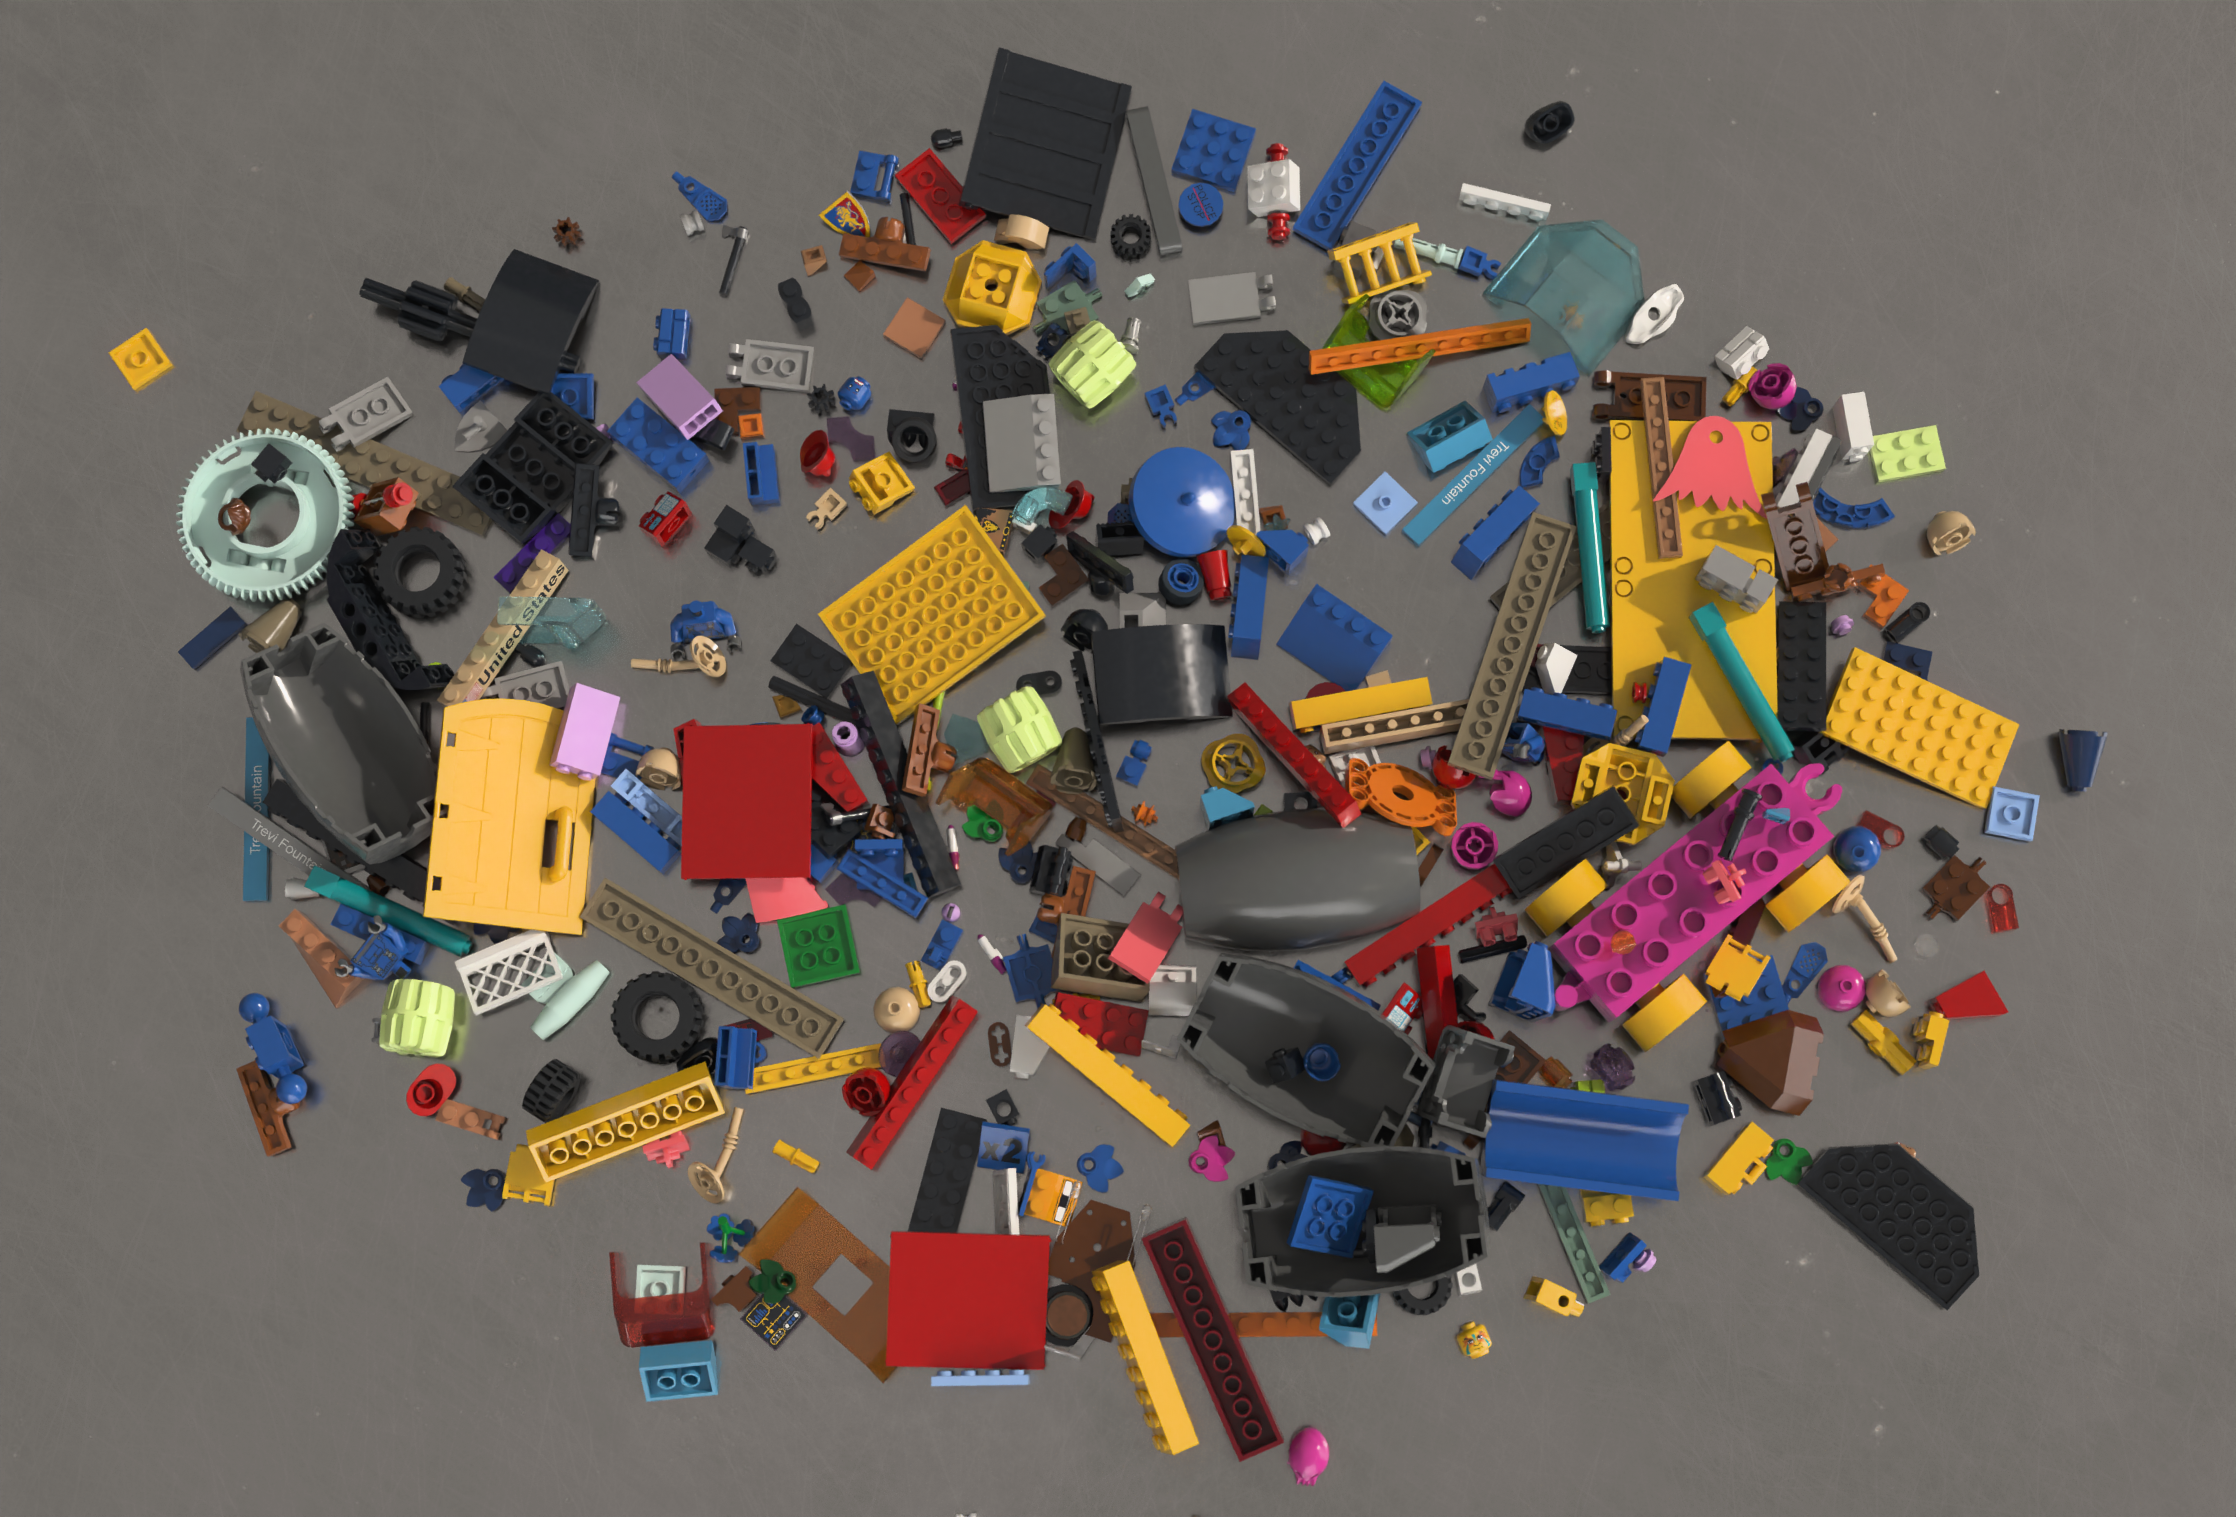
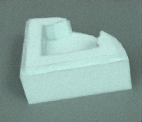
M1151 274L1137 277L1128 286L1125 293L1128 297L1137 295L1141 287L1146 286L1148 288L1154 282V277Z

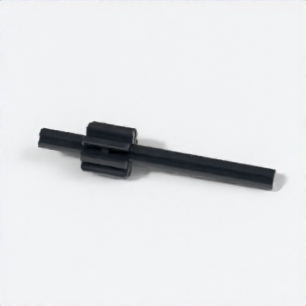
M365 278L359 292L362 298L400 311L398 323L401 328L439 342L444 339L449 330L471 337L478 319L455 310L458 305V299L455 294L417 280L413 281L411 287H408L406 292ZM566 352V358L560 370L569 374H576L581 363V356Z

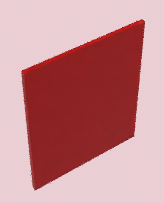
M813 724L684 726L681 879L811 878Z
M891 1231L886 1366L1044 1370L1050 1235Z

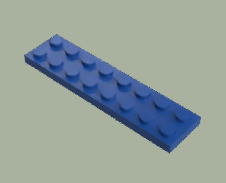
M1383 80L1292 230L1326 250L1333 249L1340 239L1344 228L1348 226L1417 114L1422 102Z

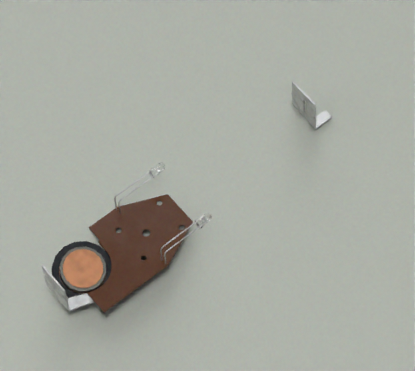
M1172 1035L1168 1048L1142 1040L1141 1046L1144 1049L1176 1059L1180 1043L1177 1040L1178 1036ZM1079 1181L1073 1182L1069 1199L1070 1197L1074 1198L1075 1201L1078 1199L1081 1188ZM1090 1200L1069 1225L1068 1219L1066 1228L1058 1237L1056 1236L1048 1269V1275L1062 1279L1061 1282L1067 1284L1057 1285L1048 1289L1046 1341L1055 1346L1073 1347L1069 1352L1062 1348H1051L1048 1345H1044L1045 1350L1079 1361L1094 1338L1111 1343L1113 1338L1109 1328V1323L1111 1322L1109 1315L1103 1312L1100 1300H1102L1101 1294L1095 1290L1091 1278L1094 1277L1092 1271L1115 1261H1130L1133 1271L1136 1265L1130 1212L1094 1200ZM1150 1204L1143 1206L1139 1216L1140 1221L1148 1222L1152 1210ZM1090 1209L1093 1213L1088 1215L1087 1210ZM1125 1220L1126 1225L1122 1226L1121 1221ZM1096 1243L1101 1245V1250L1098 1252L1093 1249ZM1074 1257L1075 1261L1070 1262L1069 1258Z

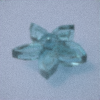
M1274 514L1273 523L1265 524L1264 528L1268 531L1287 530L1285 527L1289 525L1291 520L1287 518L1281 521L1280 517Z

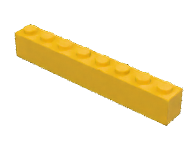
M1051 1003L1049 1006L1042 1004L1024 1026L1166 1144L1173 1147L1190 1126L1186 1122L1188 1117L1179 1109L1173 1111L1168 1107L1170 1102L1161 1094L1155 1096L1151 1093L1150 1089L1152 1087L1143 1079L1137 1081L1131 1075L1134 1072L1126 1065L1122 1064L1119 1066L1113 1060L1116 1057L1106 1049L1103 1051L1095 1046L1098 1042L1090 1035L1086 1034L1083 1036L1077 1031L1080 1027L1069 1018L1067 1021L1059 1016L1061 1011Z

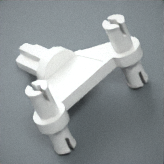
M1616 841L1606 846L1607 856L1602 862L1601 869L1603 871L1602 878L1609 885L1606 889L1609 890L1614 886L1616 876L1621 873H1627V871H1641L1642 864L1640 863L1641 861H1627L1626 858H1622Z

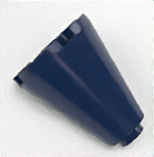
M2059 729L2067 786H2072V791L2087 792V787H2092L2108 732H2102V736H2098L2096 731L2069 730L2068 734H2064L2065 730Z

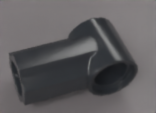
M1916 602L1885 627L1884 630L1890 639L1898 644L1923 624L1930 616L1929 606L1923 602ZM1913 609L1922 611L1923 619L1915 618L1913 616Z
M1507 1181L1497 1191L1494 1201L1487 1208L1489 1227L1495 1231H1498L1509 1214L1516 1210L1525 1197V1194Z

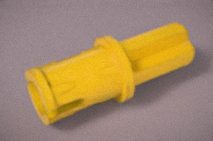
M1751 366L1747 374H1743L1739 379L1733 380V386L1722 398V401L1727 406H1732L1743 393L1749 391L1750 379L1758 371L1755 367Z
M914 961L913 965L912 962L905 964L911 982L909 987L913 989L918 1007L925 1008L931 1005L926 987L928 982L924 980L920 962Z
M780 1139L772 1153L790 1161V1165L795 1164L810 1173H814L818 1168L819 1162L801 1152L800 1148L795 1149Z

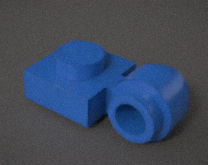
M1143 740L1134 741L1130 750L1133 758L1125 756L1116 778L1136 787L1138 786L1147 767L1146 764L1140 761L1142 759L1147 760L1152 750L1149 743Z

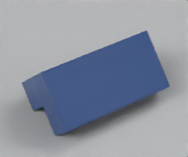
M757 442L743 443L747 494L751 506L780 503L775 448L773 444L759 446Z
M719 1026L715 1086L724 1089H753L757 1030Z

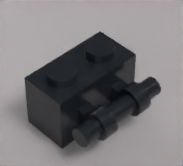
M1806 731L1792 742L1795 749L1793 753L1800 764L1820 763L1824 766L1822 774L1828 771L1829 766L1835 761L1843 759L1845 757L1844 754L1850 750L1848 746L1826 737L1820 732Z
M1048 845L1039 846L1029 892L1062 897V894L1066 892L1068 884L1067 880H1065L1067 871H1070L1073 861L1070 858L1071 851H1068V848H1056Z
M1725 1071L1694 1081L1710 1126L1741 1116V1103L1738 1097H1734L1731 1090L1734 1087L1729 1074H1725Z

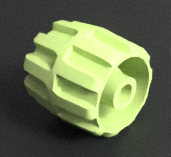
M1095 320L1068 339L1048 363L1050 370L1076 400L1087 408H1093L1115 391L1136 367L1133 356L1125 350L1123 343L1118 342L1109 329H1106L1101 322Z
M1031 686L1022 687L1018 691L1011 692L1006 698L996 700L977 715V721L989 747L1008 773L1020 771L1038 762L1058 749L1063 743L1048 708Z
M392 980L388 985L381 1012L379 1046L388 1052H397L400 1055L414 1054L421 1058H424V1056L431 1058L444 1056L453 1026L455 991L446 985L424 980Z

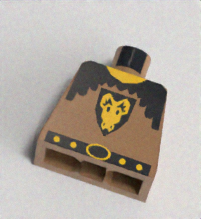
M978 508L975 518L1003 557H1005L1013 528L1012 521L1015 518V511Z

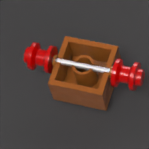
M399 477L372 484L368 494L359 493L352 495L354 499L348 503H352L355 508L349 511L355 514V517H353L355 518L354 522L364 529H370L375 537L400 531L405 527L407 523L406 518L415 507V500L419 493Z

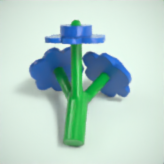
M722 1213L719 1216H712L711 1223L707 1225V1232L713 1235L715 1240L722 1238V1247L715 1246L714 1250L710 1251V1257L715 1258L716 1261L721 1263L734 1261L737 1251L733 1250L732 1246L727 1245V1239L734 1233L733 1241L738 1243L740 1247L750 1244L753 1241V1232L755 1230L750 1220L744 1219L741 1224H737L736 1228H734V1223L730 1221L727 1214Z

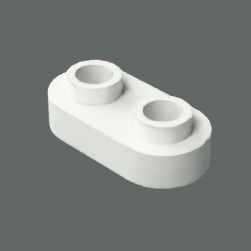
M959 961L948 962L929 984V997L936 1003L946 1002L965 980L967 974L965 966ZM953 969L959 970L957 977L951 976ZM938 987L944 988V993L940 996L936 994Z

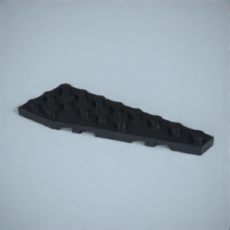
M1082 650L1074 651V659H1071L1070 663L1073 673H1077L1079 678L1075 685L1078 695L1082 694L1084 703H1080L1083 717L1087 716L1088 719L1084 720L1088 739L1092 738L1093 741L1089 742L1093 761L1097 760L1098 763L1094 765V769L1098 779L1099 793L1103 801L1105 818L1109 828L1113 827L1115 833L1124 831L1084 656Z

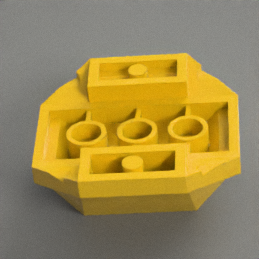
M982 240L955 258L943 296V303L958 327L997 325L1006 335H1010L1019 329L1030 326L1042 281L1025 251ZM990 284L998 286L994 291H988L986 287Z
M1608 743L1581 759L1571 806L1575 809L1612 785L1617 790H1623L1627 796L1624 801L1639 822V826L1615 841L1634 846L1665 826L1675 780L1667 772L1656 754Z

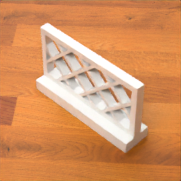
M528 930L455 961L475 1015L564 979L547 931ZM545 944L547 951L544 958L534 956L536 947ZM519 954L526 956L521 968L511 965L514 957ZM531 959L541 962L536 974L526 970ZM498 963L504 965L500 977L489 974L493 965ZM546 964L552 966L556 973L548 978L540 976ZM509 968L519 971L514 983L504 980ZM474 973L483 975L478 986L470 984L467 976ZM523 974L534 977L531 984L527 987L519 985ZM487 977L497 980L492 992L482 989ZM502 983L512 986L508 995L503 997L497 995ZM482 992L490 995L487 1003L478 1007L476 999L479 993Z

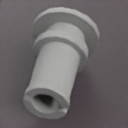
M1129 317L1125 333L1121 336L1120 340L1125 346V350L1130 354H1136L1139 351L1136 345L1139 342L1137 336L1141 320L1135 318L1133 326V317Z

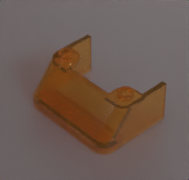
M980 757L950 773L935 802L937 805H941L951 799L955 805L961 808L976 805L993 819L997 820L1008 829L1005 835L1009 843L1005 852L1007 856L1028 844L1047 820L1053 809L1049 801L998 764L984 757Z

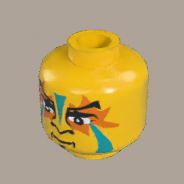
M1474 1321L1460 1326L1462 1331L1457 1334L1456 1338L1465 1356H1471V1359H1475L1489 1352L1488 1348H1490L1492 1342L1483 1324L1475 1325Z

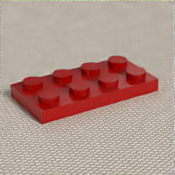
M930 148L895 174L896 180L951 244L986 218V214L981 208L969 210L958 206L963 187Z
M1056 992L1054 1006L1061 1011L1059 1016L1065 1021L1069 1018L1080 1027L1077 1031L1083 1036L1088 1034L1098 1042L1095 1045L1098 1049L1140 1057L1149 1010Z

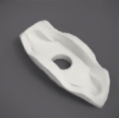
M1677 284L1664 287L1653 293L1639 307L1628 326L1624 337L1625 342L1630 344L1644 343L1671 326L1676 318L1679 306L1684 301V295ZM1652 307H1655L1659 312L1656 320H1651L1648 316V311Z

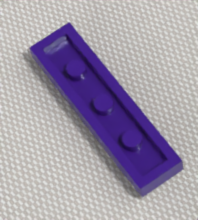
M558 513L493 578L511 594L541 549L552 555L569 538L570 523Z

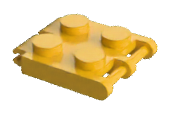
M1728 934L1705 975L1709 976L1706 983L1720 991L1726 985L1725 994L1740 1001L1743 995L1746 997L1750 995L1771 957L1757 953L1751 949L1750 945L1747 944L1745 946L1733 940V936ZM1729 943L1735 945L1736 947H1738V948H1740V949H1742V950H1744V951H1743V952L1739 951L1738 949H1736V948L1730 946ZM1748 953L1759 958L1762 962L1750 957Z
M517 1144L516 1151L510 1152L502 1199L511 1197L523 1199V1202L527 1203L535 1201L542 1202L545 1206H550L555 1179L545 1183L528 1145ZM512 1190V1191L524 1192V1195H522V1194H516V1193H510L509 1191ZM530 1194L543 1195L545 1198L530 1196Z

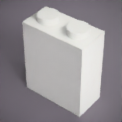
M1865 392L1843 394L1832 407L1837 437L1842 439L1839 447L1842 460L1849 459L1850 462L1862 460L1874 446Z

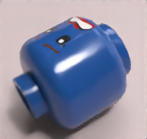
M849 377L838 391L840 405L846 410L862 409L872 395L870 384L862 377Z

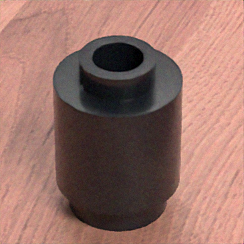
M1937 824L1924 836V839L1927 841L1926 844L1942 859L1946 856L1950 859L1959 850L1957 847L1959 841L1944 827L1940 828Z

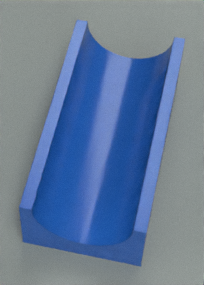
M1494 1079L1487 1105V1113L1490 1115L1492 1126L1483 1140L1481 1173L1484 1177L1679 1201L1680 1192L1676 1182L1677 1150L1681 1127L1685 1116L1689 1112V1104Z

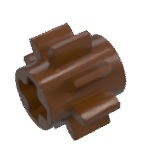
M570 217L563 221L558 219L557 226L552 227L553 232L556 233L554 236L555 241L559 242L562 240L564 247L571 243L576 245L575 240L577 237H581L580 232L576 231L580 227L577 222L572 224Z

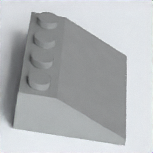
M1035 394L983 401L989 493L1058 489L1061 485L1054 394Z

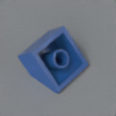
M1293 530L1259 531L1256 534L1265 546V555L1288 576L1307 556L1308 540L1300 532L1296 534Z

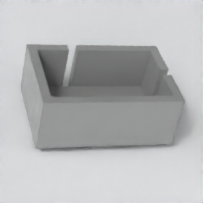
M1717 545L1708 555L1695 580L1699 581L1701 587L1720 593L1719 596L1730 602L1733 600L1740 604L1742 610L1748 613H1757L1778 581L1777 578L1760 569L1754 580L1751 579L1750 576L1755 566Z

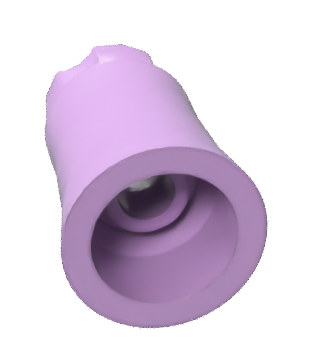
M840 722L834 726L832 738L834 746L840 754L851 757L859 754L864 749L865 744L860 737L858 727L850 722ZM845 734H850L847 739H843Z

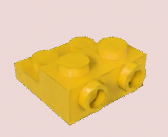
M890 451L854 469L849 477L851 490L855 493L859 492L863 498V507L867 511L871 510L874 515L892 506L894 501L913 492L915 488Z
M1929 1011V1014H1923V1018L1914 1025V1042L1923 1044V1047L1919 1048L1916 1060L1919 1061V1068L1928 1070L1939 1065L1950 1021L1944 1019L1941 1013Z
M1579 1189L1584 1222H1590L1591 1226L1605 1225V1220L1614 1219V1223L1629 1222L1628 1217L1634 1216L1631 1195Z

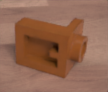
M873 804L864 830L872 833L871 837L874 839L894 838L895 833L890 832L894 821L892 810L879 804Z

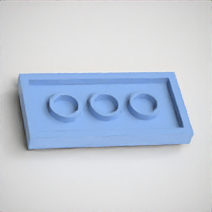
M1025 1369L1009 1370V1374L1001 1375V1370H985V1375H977V1370H962L961 1375H953V1371H937V1376H931V1386L1030 1384V1374H1025Z

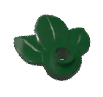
M768 1259L760 1260L762 1274H758L749 1281L750 1287L755 1292L764 1294V1302L768 1304L780 1302L784 1295L792 1293L796 1287L795 1276L789 1271H784L780 1263ZM780 1282H786L787 1286L782 1285Z

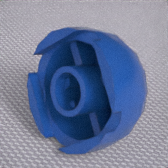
M1851 826L1843 829L1837 836L1833 844V854L1837 863L1845 870L1853 873H1862L1870 870L1878 863L1881 855V844L1878 837L1870 829L1863 826Z

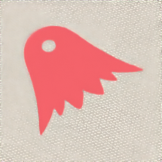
M1709 416L1699 420L1690 430L1672 473L1655 496L1653 502L1668 497L1678 490L1679 500H1681L1693 491L1696 507L1703 505L1712 495L1718 508L1724 511L1731 496L1738 508L1742 509L1744 500L1754 511L1767 519L1752 482L1743 439L1737 427L1731 421L1719 416ZM1712 431L1721 432L1723 440L1720 443L1715 444L1710 440L1709 436Z

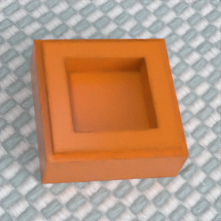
M761 413L738 416L741 440L764 437Z

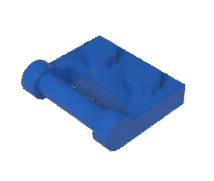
M859 151L850 193L856 197L889 202L891 197L889 191L894 168L898 165L899 158L894 155ZM880 165H886L881 190L875 191Z
M611 733L601 774L617 779L627 769L636 777L635 774L639 761L612 752L614 746L642 756L649 750H653L654 747L649 745L642 746L619 738L617 734Z

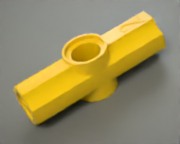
M1864 1010L1852 1021L1851 1025L1868 1042L1869 1048L1877 1056L1884 1058L1900 1075L1906 1073L1916 1063V1059L1899 1043L1898 1037L1890 1029L1883 1027L1867 1010Z

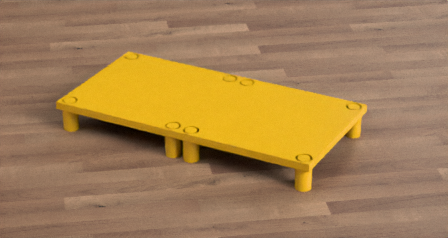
M1610 420L1612 472L1609 476L1611 563L1609 571L1611 592L1609 599L1611 601L1613 709L1617 710L1612 737L1614 738L1623 729H1627L1642 715L1644 706L1648 707L1650 698H1647V695L1645 704H1642L1641 701L1632 703L1633 683L1637 682L1638 685L1646 683L1648 693L1650 684H1655L1656 676H1653V671L1656 663H1660L1664 657L1692 664L1671 739L1753 740L1756 743H1762L1761 737L1705 640H1701L1689 616L1692 612L1711 602L1715 604L1727 625L1725 629L1778 719L1775 586L1757 613H1748L1740 608V604L1733 600L1731 602L1724 600L1719 596L1720 593L1713 589L1707 590L1701 587L1699 581L1695 580L1705 560L1716 545L1755 566L1750 576L1751 579L1754 580L1759 569L1775 577L1774 542L1768 519L1759 515L1744 500L1742 509H1740L1730 496L1725 510L1721 511L1714 502L1712 495L1703 505L1696 507L1693 491L1685 498L1679 500L1678 490L1676 495L1683 556L1680 558L1658 559L1644 420ZM1669 421L1673 467H1675L1690 430L1698 421ZM1732 422L1742 436L1752 482L1765 512L1761 494L1773 491L1772 422ZM1715 430L1710 433L1709 437L1713 443L1718 444L1723 440L1721 432Z

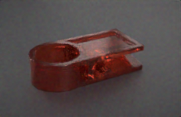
M1867 810L1863 812L1857 826L1870 829L1885 848L1894 849L1902 844L1905 836L1901 827ZM1892 828L1898 832L1900 839L1897 844L1891 845L1885 841L1884 831L1886 829Z
M2005 884L1992 886L1987 892V900L1994 933L2018 929L2019 925L2011 888ZM1995 888H2002L2006 891L2008 899L2005 904H1998L1993 900L1992 892Z

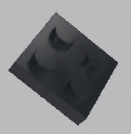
M1601 427L1599 434L1595 435V440L1592 442V453L1596 454L1595 462L1598 484H1606L1612 472L1611 427Z

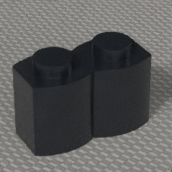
M792 277L779 283L778 291L781 300L788 311L795 329L800 332L813 326V314L808 302L804 298L798 281Z

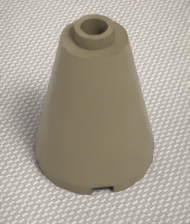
M283 599L243 628L238 635L242 641L246 638L250 642L248 647L255 653L276 644L279 646L278 652L284 650L302 614L299 610L301 606L292 599H289V601Z
M1074 727L1064 733L1063 743L1059 748L1050 778L1052 786L1054 783L1058 791L1067 794H1082L1084 789L1089 788V791L1094 789L1097 777L1088 736L1082 729Z

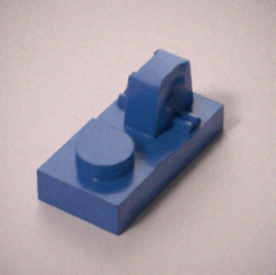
M942 919L921 962L941 971L950 958L963 930Z
M1629 1232L1599 1266L1600 1270L1613 1280L1618 1279L1623 1283L1632 1273L1628 1265L1641 1255L1647 1245L1640 1238Z

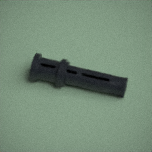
M1743 788L1741 791L1743 794L1738 807H1735L1733 810L1735 817L1717 855L1720 858L1724 857V860L1730 862L1733 861L1734 854L1748 821H1752L1755 817L1753 813L1758 801H1761L1763 798L1762 795L1749 789Z

